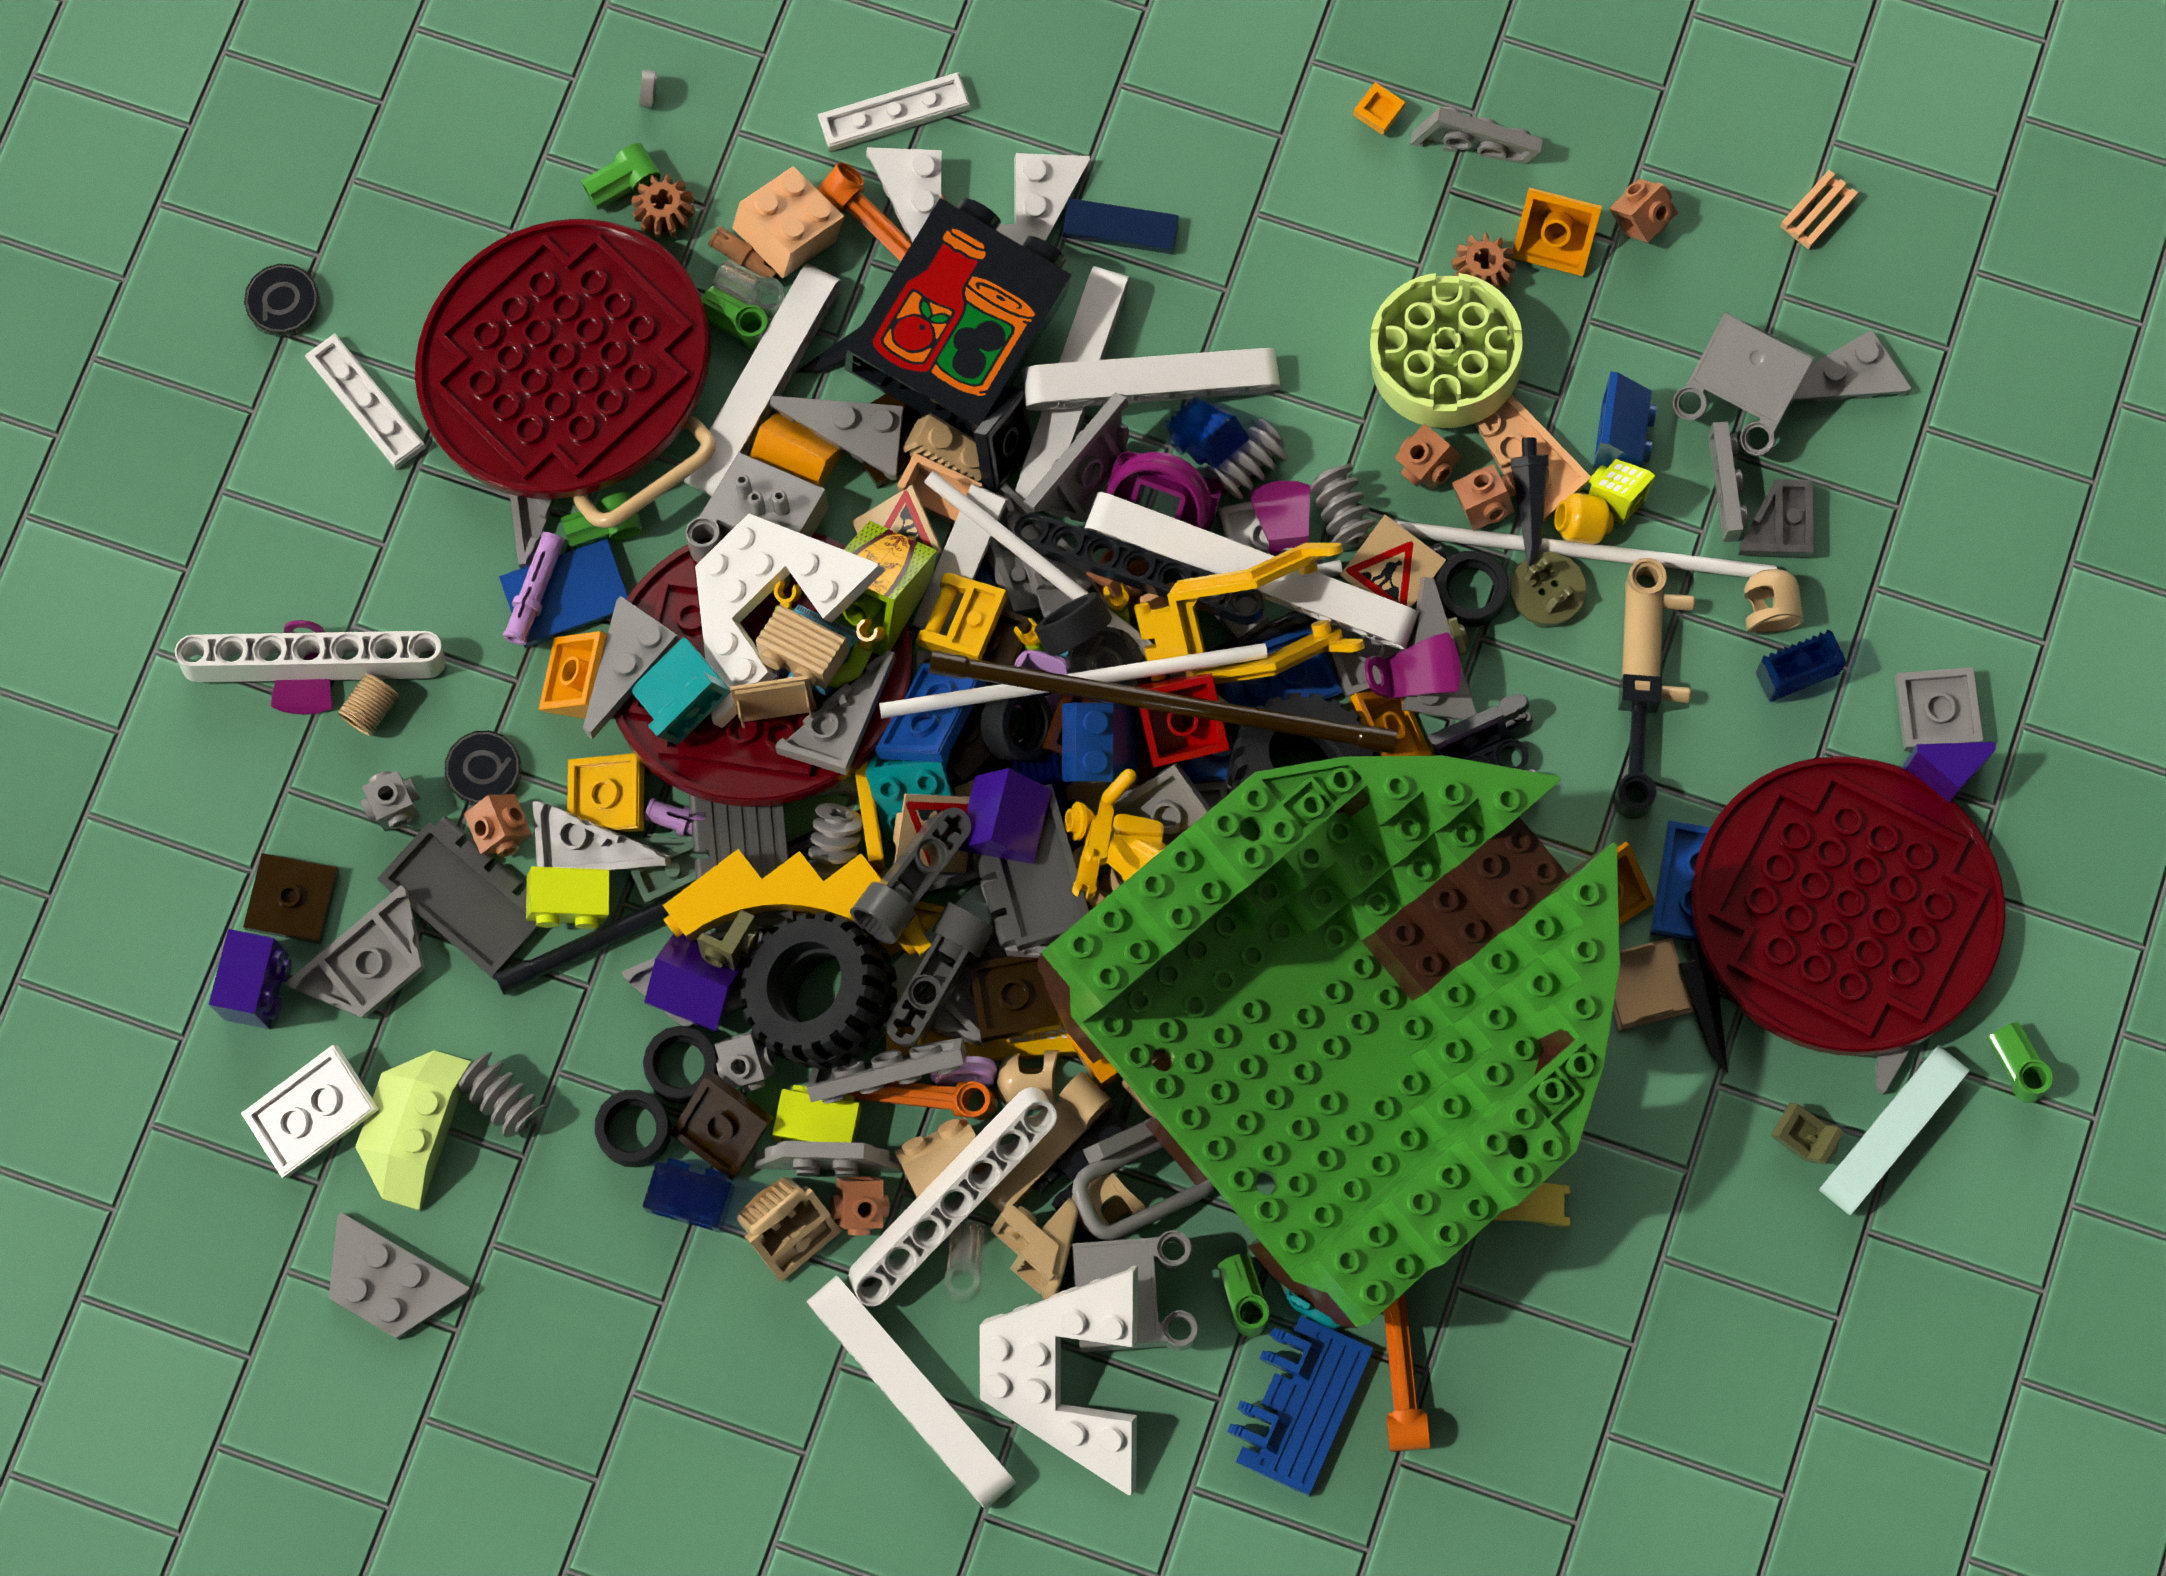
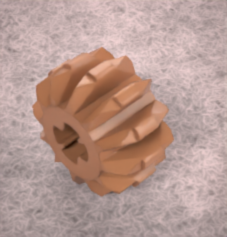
M668 173L664 177L663 182H658V179L652 175L650 178L651 186L639 183L638 191L640 195L633 196L632 205L636 208L632 213L634 220L641 222L640 226L645 234L654 229L655 237L659 240L663 236L664 231H669L671 237L675 238L677 235L676 227L688 230L689 222L687 218L694 217L695 208L691 205L694 201L693 193L685 191L686 185L682 179L673 184L672 177Z
M1486 232L1482 235V239L1479 242L1474 236L1470 235L1467 238V246L1462 244L1457 246L1456 254L1458 257L1452 259L1451 267L1457 271L1455 276H1459V273L1471 275L1488 282L1500 291V285L1507 287L1510 285L1512 280L1510 274L1515 272L1516 263L1510 260L1513 256L1512 248L1501 249L1503 245L1502 237L1497 238L1494 242H1490L1489 234ZM1480 262H1486L1488 269H1482Z

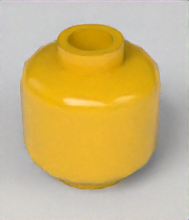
M1573 493L1558 503L1554 516V525L1560 531L1562 538L1568 542L1595 545L1603 540L1605 534H1609L1612 531L1614 515L1609 511V506L1605 499L1595 495Z

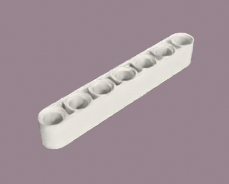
M808 263L803 266L709 430L716 441L715 452L712 458L703 467L685 478L684 483L712 496L738 452L744 455L749 453L755 442L759 427L767 421L774 409L770 406L771 396H781L833 305L841 287V279Z
M1093 266L1059 363L1104 360L1130 282L1129 276ZM1088 407L1042 410L1015 493L1023 501L1051 469L1053 463L1074 442Z
M1273 348L1041 364L1029 366L1021 370L1026 409L1032 411L1104 406L1115 392L1128 400V404L1261 394L1280 388L1276 350Z
M429 631L203 634L185 636L180 639L175 648V656L183 675L193 682L308 679L361 680L366 673L372 674L379 679H421L436 677L441 674L446 665L441 641L436 634ZM425 651L435 652L429 658H419V655ZM386 652L396 653L389 659L380 658ZM310 653L319 654L313 660H303ZM347 653H358L352 659H341ZM270 654H281L273 661H265L266 657ZM194 655H203L197 662H188ZM231 655H242L236 661H226Z
M1029 1087L1020 1091L851 1266L848 1274L849 1283L862 1304L877 1306L886 1301L1053 1128L1057 1119L1056 1109L1042 1090ZM1043 1105L1039 1114L1032 1117L1027 1116L1032 1107ZM1015 1134L1012 1142L1006 1145H999L1004 1136ZM988 1163L982 1172L972 1173L973 1168L977 1164ZM954 1191L960 1192V1195L954 1201L944 1202L949 1193ZM933 1220L927 1229L916 1230L921 1222ZM905 1249L899 1258H889L894 1250ZM871 1277L877 1278V1281L872 1286L861 1287L866 1279Z
M837 1275L806 1301L815 1314L985 1510L1016 1484L1006 1469Z

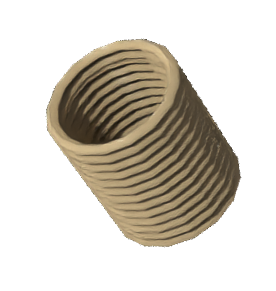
M366 673L361 678V681H359V684H357V687L354 688L355 690L352 691L348 700H345L346 703H343L344 706H341L338 714L355 729L371 736L375 729H377V726H379V723H382L381 720H384L390 708L393 707L392 704H395L399 694L376 676Z

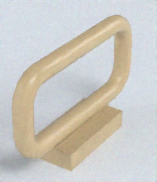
M691 415L683 429L689 430L700 442V448L696 453L610 512L601 513L590 501L589 494L573 497L577 509L595 527L609 528L621 524L703 467L715 452L716 441L712 433L698 418Z

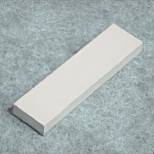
M957 72L818 114V119L828 150L831 152L970 110V103L960 73Z
M335 333L305 355L307 361L395 470L426 449L424 442Z
M971 484L966 497L999 522L1007 504V498L976 484ZM962 512L958 514L934 571L933 578L912 623L925 630L941 592L940 582L944 573H951L974 580L992 539L990 534ZM964 594L955 595L940 631L941 635L946 636Z

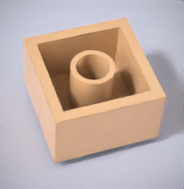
M792 166L739 202L732 228L784 278L837 241L844 215Z

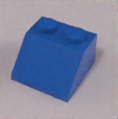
M1610 372L1603 394L1593 468H1599L1601 465H1605L1608 468L1615 459L1641 467L1642 462L1649 463L1652 440L1646 439L1647 426L1654 427L1657 405L1650 404L1651 390L1619 372Z
M1115 703L1062 704V782H1113L1124 770L1132 769L1136 772L1137 776L1134 783H1138L1139 708Z

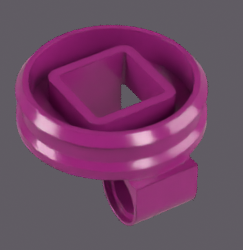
M1127 451L1119 454L1113 465L1106 491L1107 494L1139 504L1143 497L1145 486L1160 490L1180 498L1175 519L1201 529L1210 530L1214 523L1223 492V487L1219 482L1209 477H1203L1190 463L1169 453L1146 452L1140 454Z

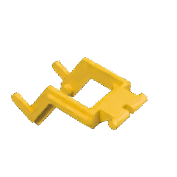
M1303 543L1246 570L1178 580L1167 594L1169 606L1151 610L1148 602L1135 605L1134 609L1141 639L1154 638L1156 643L1144 647L1146 660L1152 661L1206 652L1195 604L1200 597L1256 589L1296 570L1301 575L1316 572L1318 570L1316 561L1325 556L1342 553V544ZM1320 620L1311 624L1312 634L1268 654L1266 659L1185 671L1186 676L1212 673L1214 685L1275 676L1322 652H1356L1364 649L1365 646L1363 639L1343 638L1342 630L1331 628L1330 620ZM1166 674L1151 676L1152 681L1166 678Z

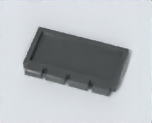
M1052 784L1045 785L1052 790V795L1035 864L974 853L981 880L997 878L985 883L983 887L991 915L997 916L1007 913V915L993 920L998 941L1002 948L1016 945L1019 952L1054 942L1089 912L1083 890H1081L1078 897L1072 892L1073 884L1076 881L1077 869Z
M689 794L691 816L706 815V820L691 822L694 853H709V858L695 860L696 880L737 849L741 851L761 879L789 859L784 803L770 806H734L707 801ZM771 911L752 914L755 916L757 929L778 927V923L787 918L794 920V911ZM734 920L715 927L716 932H728Z
M443 817L436 826L428 822L377 880L391 893L400 885L404 886L409 892L412 911L494 980V974L502 971L541 928L536 926V921H526L527 888L519 896H516L515 894L520 890L524 882L501 862L488 872L487 869L492 865L495 857L491 854L481 855L472 838L460 848L458 845L464 840L466 833L448 817Z

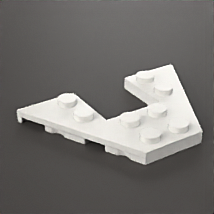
M867 147L866 157L870 159L883 184L886 196L890 198L904 231L909 235L913 243L941 198L942 150ZM1016 153L1014 158V224H1000L996 231L1020 245H1023L1028 236H1034L1046 241L1085 168L1088 166L1090 156Z
M748 514L695 566L705 660L729 689L730 686L773 680L777 675L772 668L761 661L756 645L740 622L774 590L775 585L779 581H783L791 573L821 617L832 623L886 571L885 567L866 558ZM731 693L711 712L712 722L721 728L738 714Z
M1134 1265L1118 1274L1104 1279L1098 1278L1092 1280L1087 1285L1073 1287L1053 1294L1043 1301L1017 1307L1012 1312L992 1316L980 1324V1399L1127 1495H1132L1136 1490L1137 1415L1061 1404V1337L1133 1347L1137 1342L1138 1266Z

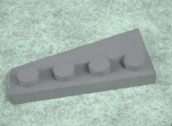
M963 1038L917 1045L909 1050V1055L902 1056L901 1051L894 1049L880 1052L869 1062H863L860 1058L854 1056L851 1057L849 1064L840 1067L836 1066L829 1069L813 1067L807 1085L810 1101L822 1100L823 1103H833L843 1099L847 1093L860 1090L861 1094H869L882 1089L883 1084L898 1081L899 1084H909L921 1079L923 1074L936 1071L938 1075H945L955 1072L960 1068L959 1065L965 1063L967 1052Z

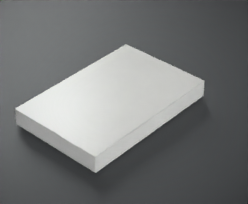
M332 1045L241 1114L280 1176L288 1178L379 1109L339 1046Z

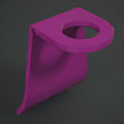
M1275 481L1260 485L1249 493L1255 514L1267 538L1270 555L1277 556L1286 548H1295L1303 543H1309L1310 486L1299 481Z
M295 620L286 623L284 626V633H296L293 631L296 628H308L315 633H325L322 626L311 621ZM310 653L303 660H313L319 654ZM330 679L275 680L271 707L282 712L302 715L327 711L333 707Z
M1448 632L1429 637L1386 659L1370 656L1365 661V676L1369 687L1376 695L1389 699L1436 693H1456L1461 682V665L1455 642ZM1374 665L1381 674V686L1374 680L1372 672Z

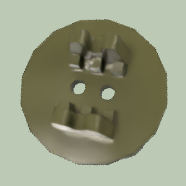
M1539 552L1529 568L1527 567L1526 559L1516 567L1510 582L1511 599L1516 610L1539 628L1557 626L1570 621L1581 610L1586 597V580L1580 567L1569 557L1556 552ZM1555 582L1558 586L1553 587L1551 583ZM1539 591H1544L1545 595H1540Z

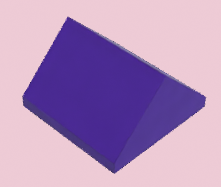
M1995 742L1917 744L1904 762L1903 767L1919 777L1949 803L1982 769L1996 750Z
M1010 768L975 776L966 812L971 821V831L958 850L1035 864L1052 790Z
M673 933L655 958L644 1003L717 1032L747 964V959L742 958L735 971L724 965L721 968L715 967L702 958L697 939L690 942L684 934L677 938Z

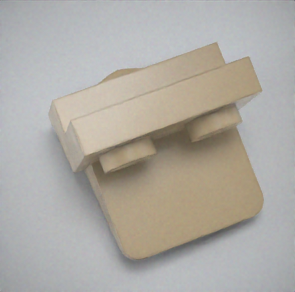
M782 1177L760 1191L737 1216V1221L748 1233L744 1237L780 1282L842 1232L815 1193L806 1185L801 1188L789 1177Z
M1070 1197L1042 1229L1035 1225L1037 1220L1027 1209L1022 1206L1016 1208L1010 1203L990 1230L1018 1255L1010 1269L1038 1294L1041 1293L1044 1300L1053 1294L1059 1293L1079 1214L1074 1200Z

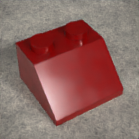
M1212 673L1173 677L1136 686L1143 689L1218 701ZM1139 708L1153 768L1230 750L1223 722Z

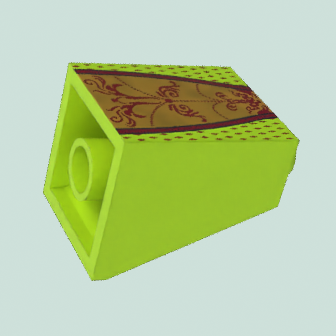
M869 521L844 550L876 562L885 567L886 571L834 621L856 631L857 624L861 620L872 619V624L868 629L870 636L873 635L877 626H882L885 630L884 638L879 642H873L871 645L873 653L882 656L887 650L891 651L933 578L937 550Z

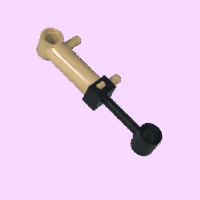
M1641 558L1634 562L1630 567L1624 585L1626 597L1622 678L1619 684L1618 710L1631 711L1629 771L1628 775L1624 776L1617 787L1614 805L1618 813L1629 819H1638L1645 816L1651 809L1657 793L1653 780L1644 774L1647 712L1657 713L1661 701L1688 703L1691 698L1690 688L1662 686L1660 670L1663 609L1692 611L1695 608V597L1690 595L1664 594V586L1667 579L1666 570L1660 562L1652 558ZM1642 575L1649 576L1654 581L1655 586L1651 588L1642 587L1638 584L1636 578ZM1628 789H1638L1643 793L1645 801L1641 803L1631 802L1626 797L1625 791Z

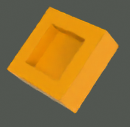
M1375 82L1355 107L1353 116L1381 135H1384L1405 108V101Z

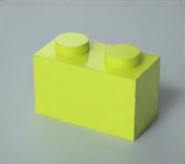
M531 866L527 874L526 921H536V926L544 928L558 927L560 922L575 923V927L579 929H595L599 927V924L605 923L609 916V870Z
M793 1085L792 1090H781L772 1135L776 1142L855 1143L862 1109L860 1103L854 1102V1097L845 1094L843 1099L833 1103H823L822 1100L811 1102L806 1086Z

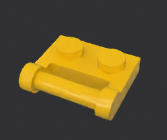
M944 573L940 582L941 592L925 630L919 631L916 644L929 651L938 650L964 655L975 660H982L1007 600V592L1002 588L955 574ZM964 594L947 636L941 635L940 631L955 595Z

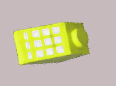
M1615 459L1608 468L1605 465H1601L1588 481L1591 484L1588 495H1595L1605 499L1608 503L1609 511L1614 515V521L1623 526L1647 500L1655 475L1649 470Z

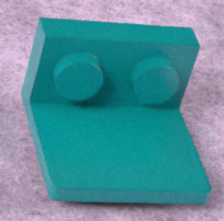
M686 638L680 639L631 689L634 696L654 719L648 725L657 737L675 745L681 743L731 693L729 687L690 640Z
M951 751L945 762L880 759L877 753L870 758L866 776L887 840L893 839L896 814L902 812L904 794L953 796L946 773V766Z

